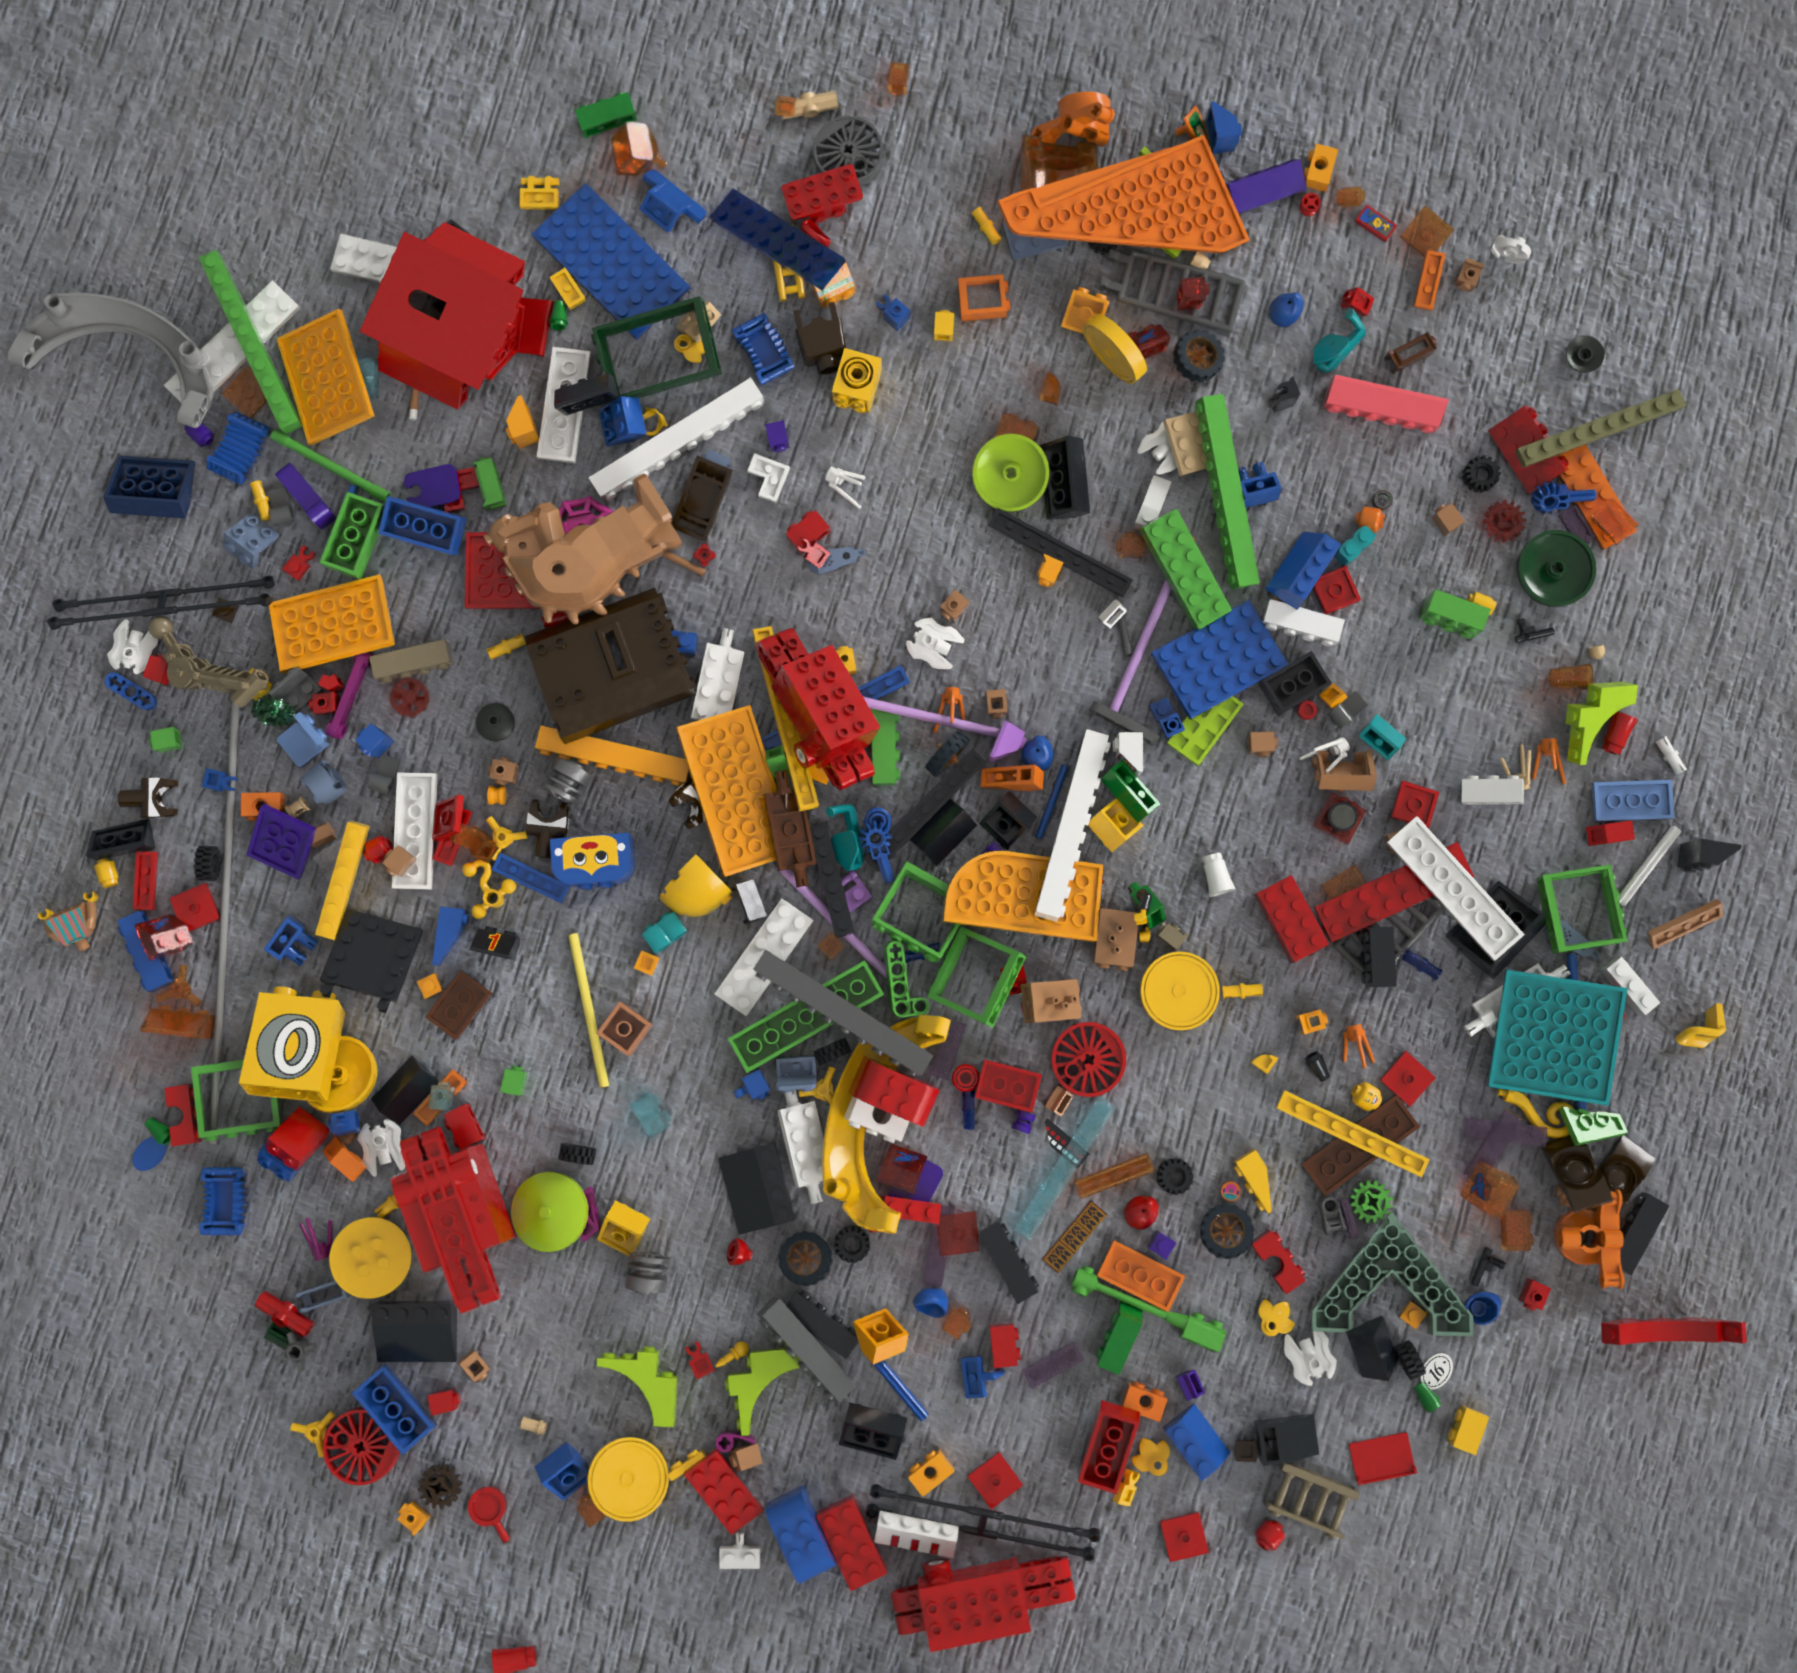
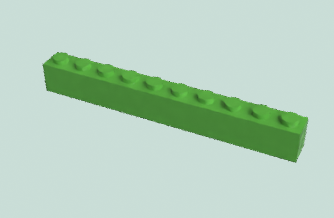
M217 250L198 257L280 429L285 434H288L303 427L223 257Z
M1224 394L1205 396L1195 401V413L1199 421L1198 430L1202 436V450L1206 457L1205 466L1210 478L1209 487L1213 494V507L1217 514L1216 524L1220 530V544L1224 551V564L1227 566V581L1231 590L1252 587L1260 584L1225 398Z

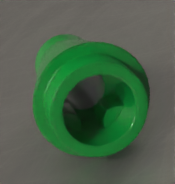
M560 300L554 302L549 320L553 330L563 331L568 325L565 302Z
M154 1117L146 1121L144 1126L158 1144L166 1145L171 1141L168 1126L157 1121Z
M1424 1381L1413 1387L1423 1410L1426 1409L1430 1413L1442 1405L1439 1401L1440 1398Z

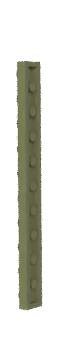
M1677 389L1525 445L1515 450V453L1522 468L1676 412L1687 405L1680 390Z

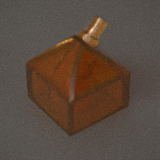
M626 122L611 138L617 175L638 176L651 162L656 163L662 169L667 165L660 157L658 145L647 124Z

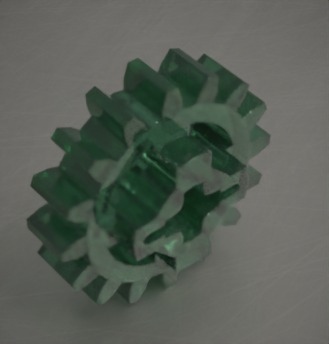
M266 696L264 699L257 698V701L254 700L251 709L253 717L258 718L257 721H262L265 725L270 723L274 727H283V724L288 726L289 723H293L296 712L294 706H289V702H284L282 699L276 700L275 697L267 698Z

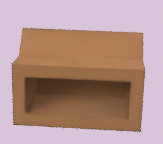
M329 821L315 827L317 829L311 846L317 848L337 839Z
M1057 1085L1046 1102L1045 1107L1062 1117L1074 1095Z

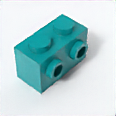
M1378 714L1367 723L1358 735L1387 761L1393 757L1406 741L1402 734Z

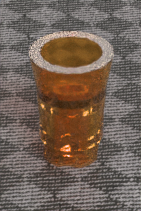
M1591 663L1550 668V687L1587 690L1588 684H1593V668Z

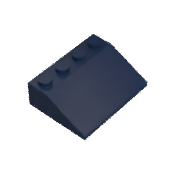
M119 455L103 496L109 513L185 519L191 503L195 461Z

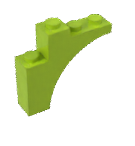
M1625 681L1588 684L1586 703L1567 705L1565 724L1571 725L1567 761L1578 765H1586L1592 742L1603 724L1622 708L1636 704L1638 685Z
M643 1346V1349L637 1352V1357H634L635 1354L632 1353L615 1356V1353L605 1352L603 1356L600 1355L597 1358V1367L613 1369L624 1374L642 1390L652 1411L653 1426L674 1427L676 1424L678 1375H673V1372L663 1371L661 1374H658L660 1350H655L653 1346Z
M786 1347L751 1350L750 1356H747V1367L751 1368V1371L732 1372L725 1379V1389L729 1391L730 1396L738 1395V1398H735V1409L739 1410L740 1418H737V1430H741V1436H747L751 1433L753 1407L762 1390L779 1375L799 1368L797 1365L799 1363L795 1357L791 1358L785 1352Z

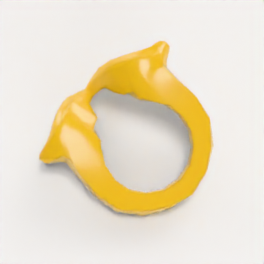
M645 407L644 420L655 414L659 416L656 430L646 432L647 436H655L663 427L668 425L664 416L657 409Z

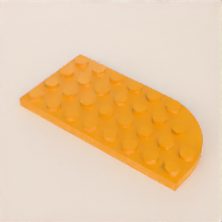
M993 851L981 854L968 861L952 878L945 896L942 922L1096 942L1103 864L1074 862L1075 876L1073 880H1069L1070 894L1068 899L1064 898L1063 902L1066 909L1063 917H1059L1058 921L1055 922L1034 916L1050 857L1010 851Z

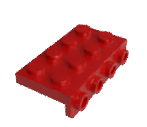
M1523 406L1489 429L1488 432L1528 494H1531V491L1537 490L1536 485L1541 487L1543 482L1548 483L1560 474L1568 471L1569 462L1564 455H1557L1522 468L1515 450L1548 437L1546 434L1548 429L1537 420L1538 414L1535 409Z

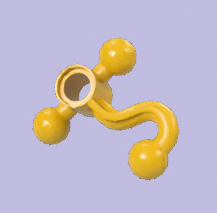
M478 859L474 862L465 863L462 867V873L466 877H473L477 873L478 867L484 868L479 882L480 888L484 893V902L474 905L471 909V914L475 919H482L485 917L488 908L496 909L502 907L505 901L504 895L506 893H513L516 890V883L512 879H505L498 891L490 889L487 882L491 876L492 867L488 861ZM497 894V901L491 904L490 897Z

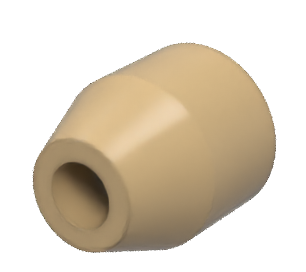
M1196 251L1190 261V265L1207 269L1211 261L1206 255Z

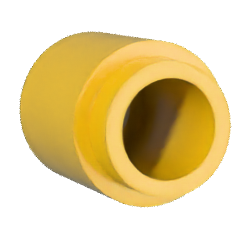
M1476 591L1473 594H1469L1466 599L1491 609L1489 616L1492 615L1496 607V601L1492 597Z
M109 858L98 860L97 864L94 865L99 884H102V888L117 885L119 876L114 861H109Z

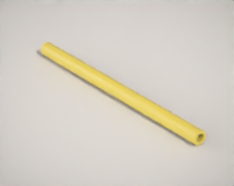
M578 933L568 935L598 1083L599 1087L602 1088L609 1086L600 1038L596 1034L598 1029Z

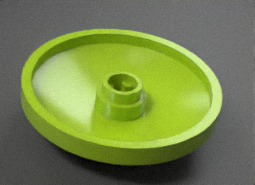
M1003 434L988 441L978 452L973 464L974 485L981 498L990 506L1011 512L1023 510L1033 505L1044 493L1049 481V463L1042 448L1032 439L1020 434Z
M542 1172L535 1174L520 1185L513 1197L511 1205L512 1224L519 1238L535 1250L554 1252L565 1249L581 1236L588 1220L586 1196L580 1185L563 1173Z

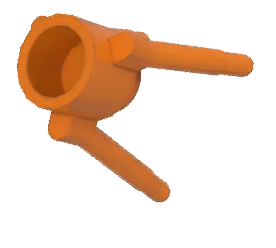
M945 688V694H941L938 714L942 715L946 701V704L950 705V722L953 723L954 705L959 703L962 720L966 721L963 695L960 694V688ZM935 723L934 733L937 732L939 724Z
M1542 739L1541 745H1537L1532 779H1536L1541 753L1543 752L1544 756H1551L1553 770H1557L1558 765L1562 784H1566L1557 739Z
M1362 1024L1347 1026V1032H1343V1062L1347 1060L1348 1039L1350 1038V1042L1357 1041L1362 1067L1365 1069L1367 1066L1361 1043L1362 1040L1371 1062L1375 1063L1365 1035V1029H1362Z

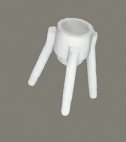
M831 466L825 478L826 481L830 482L829 487L835 489L850 503L860 509L861 506L840 489L837 484L841 485L843 480L862 485L860 481L850 477L864 480L865 476Z
M1340 737L1335 741L1314 748L1313 752L1300 757L1299 760L1302 761L1315 756L1317 751L1330 750L1333 756L1337 755L1339 757L1325 770L1327 774L1343 758L1347 757L1346 752L1350 750L1347 740L1344 737Z

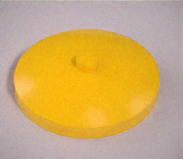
M341 1036L327 1103L307 1102L315 1109L325 1113L345 1112L360 1105L372 1092L377 1079V1062L371 1050L356 1038Z

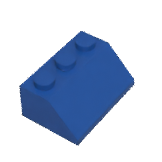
M1194 1403L1163 1426L1167 1435L1201 1481L1215 1472L1231 1453Z

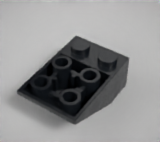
M1313 1413L1254 1421L1259 1461L1263 1466L1284 1464L1319 1455Z

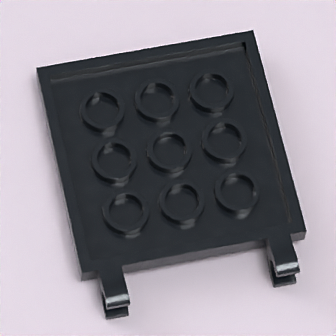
M348 909L320 977V981L324 982L320 993H322V996L330 998L335 985L381 998L377 1004L378 1012L386 1013L390 1001L397 1002L423 930Z

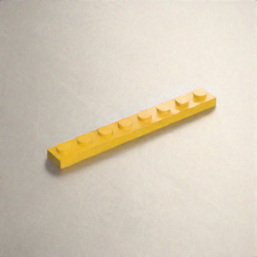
M1283 1090L1277 1103L1276 1109L1419 1177L1423 1176L1430 1160Z

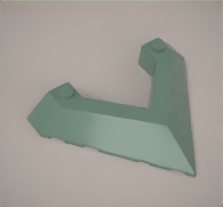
M1390 1212L1312 1310V1331L1346 1332L1353 1329V1311L1385 1278L1391 1275L1427 1313V1334L1473 1336V1315L1462 1304L1452 1288L1448 1286L1442 1275L1417 1246L1407 1230L1396 1219L1393 1212Z

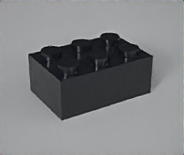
M1310 651L1263 679L1258 685L1279 717L1328 688L1332 682L1313 652Z
M1369 927L1362 929V933L1359 934L1360 944H1363V952L1360 953L1361 964H1364V972L1361 973L1362 984H1365V987L1397 986L1394 927Z

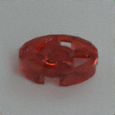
M406 678L393 686L390 693V702L399 714L406 717H415L426 710L429 704V692L422 682L413 678ZM409 683V690L404 691L401 685ZM422 688L424 696L418 697L416 692ZM396 700H402V701H403V702H402L400 705H398V706H396V704H395ZM416 705L418 710L412 712V706Z

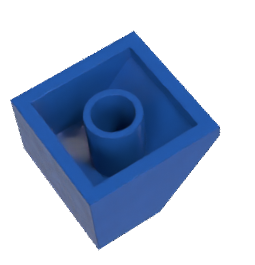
M1211 102L1206 116V124L1212 153L1218 154L1235 151L1236 145L1239 143V137L1242 135L1241 123L1238 124L1237 116L1216 102Z
M567 1442L535 1466L541 1484L563 1501L587 1483L589 1466L579 1452Z

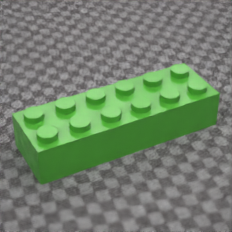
M1177 508L1166 512L1138 529L1193 630L1196 628L1200 630L1232 611Z

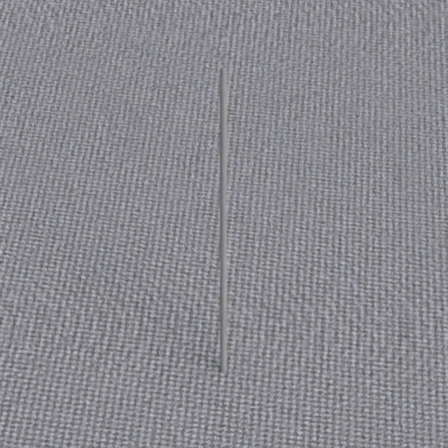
M232 702L228 776L236 777L239 706ZM232 780L230 787L235 788L236 781ZM228 790L213 1064L221 1063L235 801V791ZM220 1072L212 1073L209 1131L217 1130ZM217 1140L209 1141L208 1144H217Z

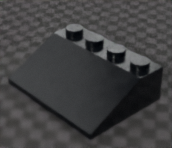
M1500 881L1487 894L1525 935L1495 961L1486 954L1459 923L1446 935V938L1492 979H1495L1547 924L1545 914Z
M775 1142L718 1158L739 1235L796 1219Z
M379 1301L372 1304V1328L377 1362L457 1361V1306H455L454 1301Z

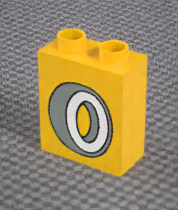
M281 986L274 987L273 993L259 992L239 1084L248 1095L327 1103L346 1014L339 1000H336V995L331 993L330 998L322 996L320 990L313 991L312 997L297 996L296 990Z

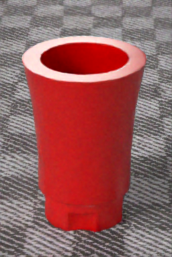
M1621 712L1613 714L1610 717L1602 750L1614 755H1621L1622 749H1624L1638 719Z
M534 1646L492 1649L493 1672L513 1673L526 1670L528 1667H535L536 1653Z

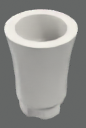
M1221 853L1210 854L1202 858L1209 897L1226 894L1236 889L1227 871L1225 861L1222 860Z

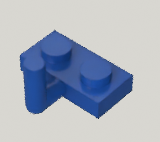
M982 1356L960 1358L966 1399L986 1397L985 1381L996 1380L1005 1375L1003 1368L993 1372H984Z

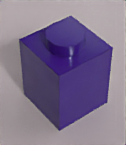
M784 421L765 424L770 450L779 453L789 448Z
M1157 1230L1147 1248L1167 1260L1176 1242Z

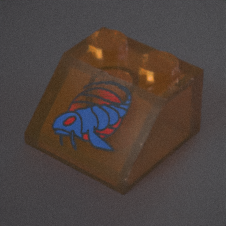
M1478 1161L1460 1195L1482 1212L1501 1220L1517 1192L1519 1184L1514 1176Z

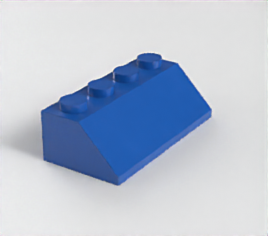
M1302 532L1265 589L1298 610L1341 546V543L1325 533Z
M388 1364L382 1366L352 1392L354 1397L402 1455L437 1426V1423Z

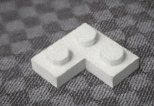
M754 453L747 471L764 479L758 496L777 503L790 471V466Z

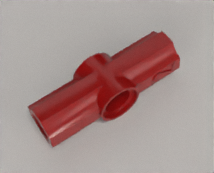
M267 1291L262 1292L255 1302V1307L269 1315L276 1325L282 1328L287 1327L303 1338L310 1333L315 1322L299 1313L289 1301L282 1302Z

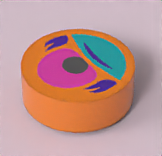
M1226 1181L1221 1185L1220 1194L1225 1200L1235 1201L1239 1198L1241 1190L1237 1183Z

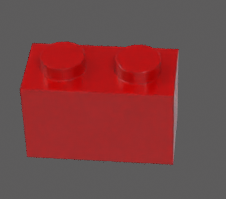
M814 510L812 513L811 511L807 512L798 524L794 523L789 526L785 534L789 542L802 555L804 552L795 547V545L801 548L804 546V541L800 538L807 539L810 545L813 541L817 543L830 533V527L819 513Z
M469 1103L444 1114V1124L448 1130L452 1131L454 1136L452 1140L456 1148L463 1150L486 1139Z
M1013 1323L989 1325L993 1367L1018 1366L1017 1360H1021L1020 1348H1016L1015 1340H1019L1018 1328H1014Z

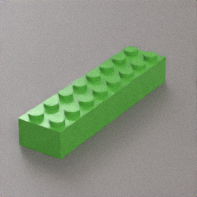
M865 960L822 984L859 1009L884 996ZM802 1000L798 1003L793 1001L728 1038V1041L746 1073H749L836 1022L833 1021L830 1024L822 1019L824 1014L819 1011L811 1012L805 1008L806 1003Z

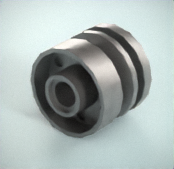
M556 756L550 768L557 774L556 776L546 774L545 777L553 782L550 785L543 781L541 786L556 798L577 805L579 800L572 797V794L575 793L582 796L583 793L576 787L577 785L587 787L592 775L584 771V767L577 763Z
M650 1251L630 1252L629 1259L637 1262H628V1267L635 1269L636 1273L626 1274L625 1288L641 1294L665 1293L667 1278L659 1276V1273L669 1272V1268L661 1264H670V1257Z

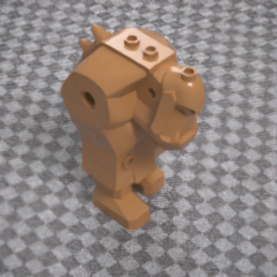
M645 473L633 480L638 503L629 508L622 505L608 516H601L596 519L593 525L576 526L564 534L560 510L551 502L539 504L532 512L519 518L517 516L512 517L510 514L502 516L492 523L488 528V533L483 535L489 546L493 544L499 553H504L503 561L506 566L504 568L506 574L517 583L514 586L520 595L523 594L532 606L542 610L544 620L547 623L552 622L553 613L557 611L567 614L573 624L579 623L578 614L583 611L590 610L600 615H606L607 610L603 606V600L613 594L618 597L625 596V592L620 588L621 584H619L625 574H632L637 578L639 577V567L662 556L665 550L674 551L682 546L680 537L670 523L672 516Z

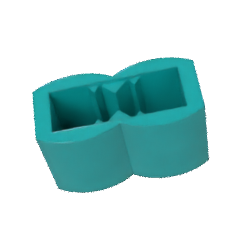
M1367 525L1361 527L1338 549L1335 558L1343 566L1351 564L1361 552L1369 547L1374 541L1376 534Z
M668 911L659 917L660 921L657 924L651 923L643 929L644 933L642 936L656 955L688 932L674 912L669 913Z

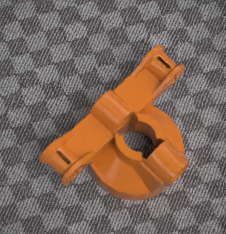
M1087 91L1064 96L1058 102V118L1036 126L1031 134L1032 141L1042 143L1043 146L1049 148L1053 146L1061 134L1067 132L1076 137L1085 138L1088 142L1100 147L1105 146L1109 140V124L1113 121L1115 115L1113 108H1111L1110 98L1105 94Z
M1616 1189L1615 1191H1610L1613 1202L1598 1206L1597 1211L1585 1210L1574 1214L1573 1210H1569L1563 1214L1557 1221L1553 1234L1555 1246L1564 1258L1576 1264L1590 1265L1596 1263L1599 1265V1285L1601 1289H1606V1287L1623 1289L1625 1284L1620 1257V1248L1623 1247L1624 1241L1619 1220L1622 1193L1619 1189ZM1588 1230L1594 1232V1242L1590 1247L1581 1245L1580 1232L1585 1233Z

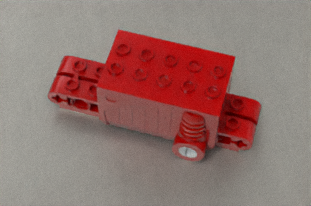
M788 628L757 641L758 657L773 681L772 691L778 698L788 719L792 722L799 738L802 740L794 744V753L799 764L805 769L813 765L818 769L823 768L833 787L835 786L839 791L873 776L875 769L864 748L869 746L881 727L834 646L830 645L808 654L793 628Z
M1052 1556L1018 1563L1017 1557H1013L1008 1560H1000L954 1571L951 1570L948 1558L934 1559L922 1564L924 1576L918 1577V1584L900 1587L890 1593L894 1612H897L895 1620L898 1634L908 1635L926 1631L930 1652L1032 1632L1027 1610L1066 1603L1076 1599L1073 1580L1069 1578L1071 1577V1570L1067 1556Z

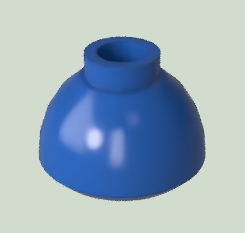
M880 807L870 809L864 818V825L869 823L870 827L873 826V820L876 821L877 826L880 822H883V828L890 827L891 825L890 814Z

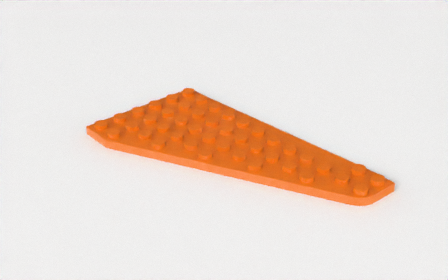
M1205 135L1180 145L1037 188L1017 192L996 202L1008 229L1019 236L1220 254L1250 241Z

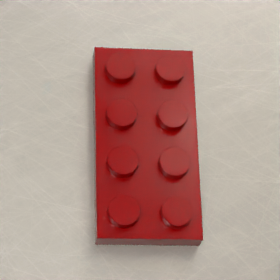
M717 1448L684 1471V1476L731 1535L764 1511L761 1504Z

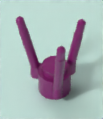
M306 1218L305 1221L310 1236L303 1223H300L299 1226L311 1249L312 1256H314L315 1261L328 1258L332 1247V1221L328 1220V1245H326L325 1241L317 1242L309 1218Z

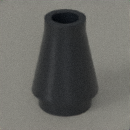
M1315 1051L1305 1057V1064L1318 1077L1320 1082L1330 1077L1323 1054Z

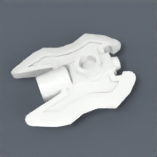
M1162 422L1158 430L1143 438L1138 448V454L1155 448L1151 454L1157 461L1166 457L1156 471L1158 475L1171 472L1177 467Z
M925 618L915 622L914 625L917 628L920 627L921 631L915 632L913 636L915 643L909 640L906 641L908 652L912 658L922 659L935 669H951L953 665L940 654L947 656L951 644L945 641L964 643L963 637L953 627L937 624L933 618Z
M125 619L116 628L113 634V647L107 654L111 666L118 670L120 668L119 664L122 663L124 668L127 669L135 666L133 668L134 674L143 672L153 649L158 645V639L154 638L149 630L144 638V634L136 630H131L129 635V621Z
M389 1119L384 1120L385 1128L381 1127V1125H376L372 1131L369 1129L370 1125L368 1123L364 1124L358 1135L357 1140L361 1144L364 1153L362 1161L374 1177L377 1176L378 1160L380 1165L392 1162L393 1157L400 1170L405 1168L400 1152L401 1128Z
M1312 1331L1313 1343L1310 1338L1298 1341L1300 1349L1291 1336L1286 1334L1284 1339L1285 1356L1291 1361L1294 1368V1377L1298 1381L1312 1386L1313 1382L1310 1380V1376L1318 1379L1322 1377L1323 1371L1326 1372L1327 1378H1332L1337 1360L1330 1353L1328 1348L1329 1339L1324 1332Z

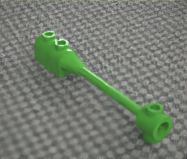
M1083 1265L1082 1269L1077 1268L1071 1283L1073 1287L1072 1292L1087 1297V1294L1092 1293L1094 1290L1165 1319L1166 1322L1181 1330L1179 1338L1212 1352H1220L1226 1335V1330L1222 1329V1323L1215 1320L1208 1323L1204 1321L1205 1316L1193 1312V1315H1185L1164 1311L1098 1283L1097 1275L1093 1274L1094 1269Z

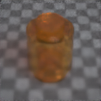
M1361 186L1345 187L1337 190V206H1361L1362 202H1365V190H1361Z

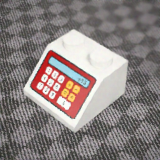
M1119 732L1112 741V752H1116V758L1119 761L1123 760L1136 776H1140L1143 772V732Z

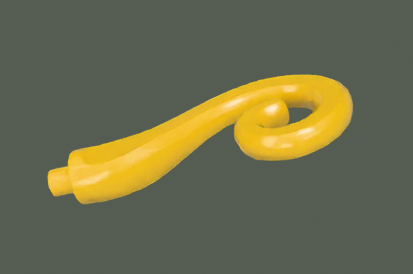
M1498 1088L1497 1095L1502 1096L1503 1101L1518 1106L1533 1127L1541 1134L1551 1138H1563L1570 1135L1566 1125L1561 1128L1546 1125L1540 1119L1532 1103L1524 1093ZM1555 1102L1547 1109V1119L1551 1124L1558 1125L1560 1124V1119L1556 1117V1112L1561 1107L1575 1109L1568 1103Z

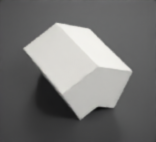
M1115 599L1099 618L1111 629L1127 610ZM1120 608V610L1111 618V620L1108 621V619Z

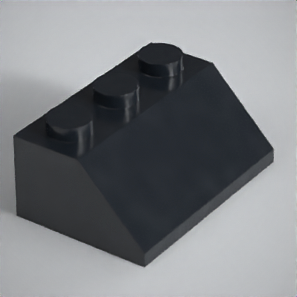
M602 372L596 374L595 378H582L576 384L571 385L568 383L561 385L560 389H556L554 393L555 409L567 416L619 398L614 377L609 373Z
M1698 839L1680 844L1677 867L1684 868L1685 872L1696 873V871H1703L1704 869L1710 870L1711 867L1720 865L1739 851L1741 845L1707 839Z
M849 1402L839 1445L897 1460L907 1417Z

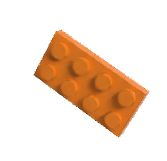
M1114 1239L1097 1272V1277L1169 1312L1185 1279V1275Z

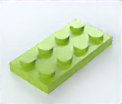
M1233 696L1191 720L1187 716L1182 722L1185 731L1172 736L1167 745L1196 766H1199L1244 704Z

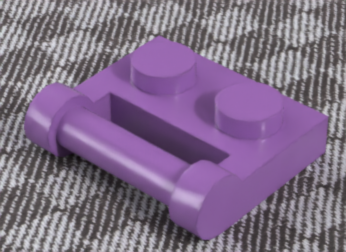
M854 870L848 871L849 874L841 879L843 887L852 880L856 883L855 886L845 892L850 913L873 898Z

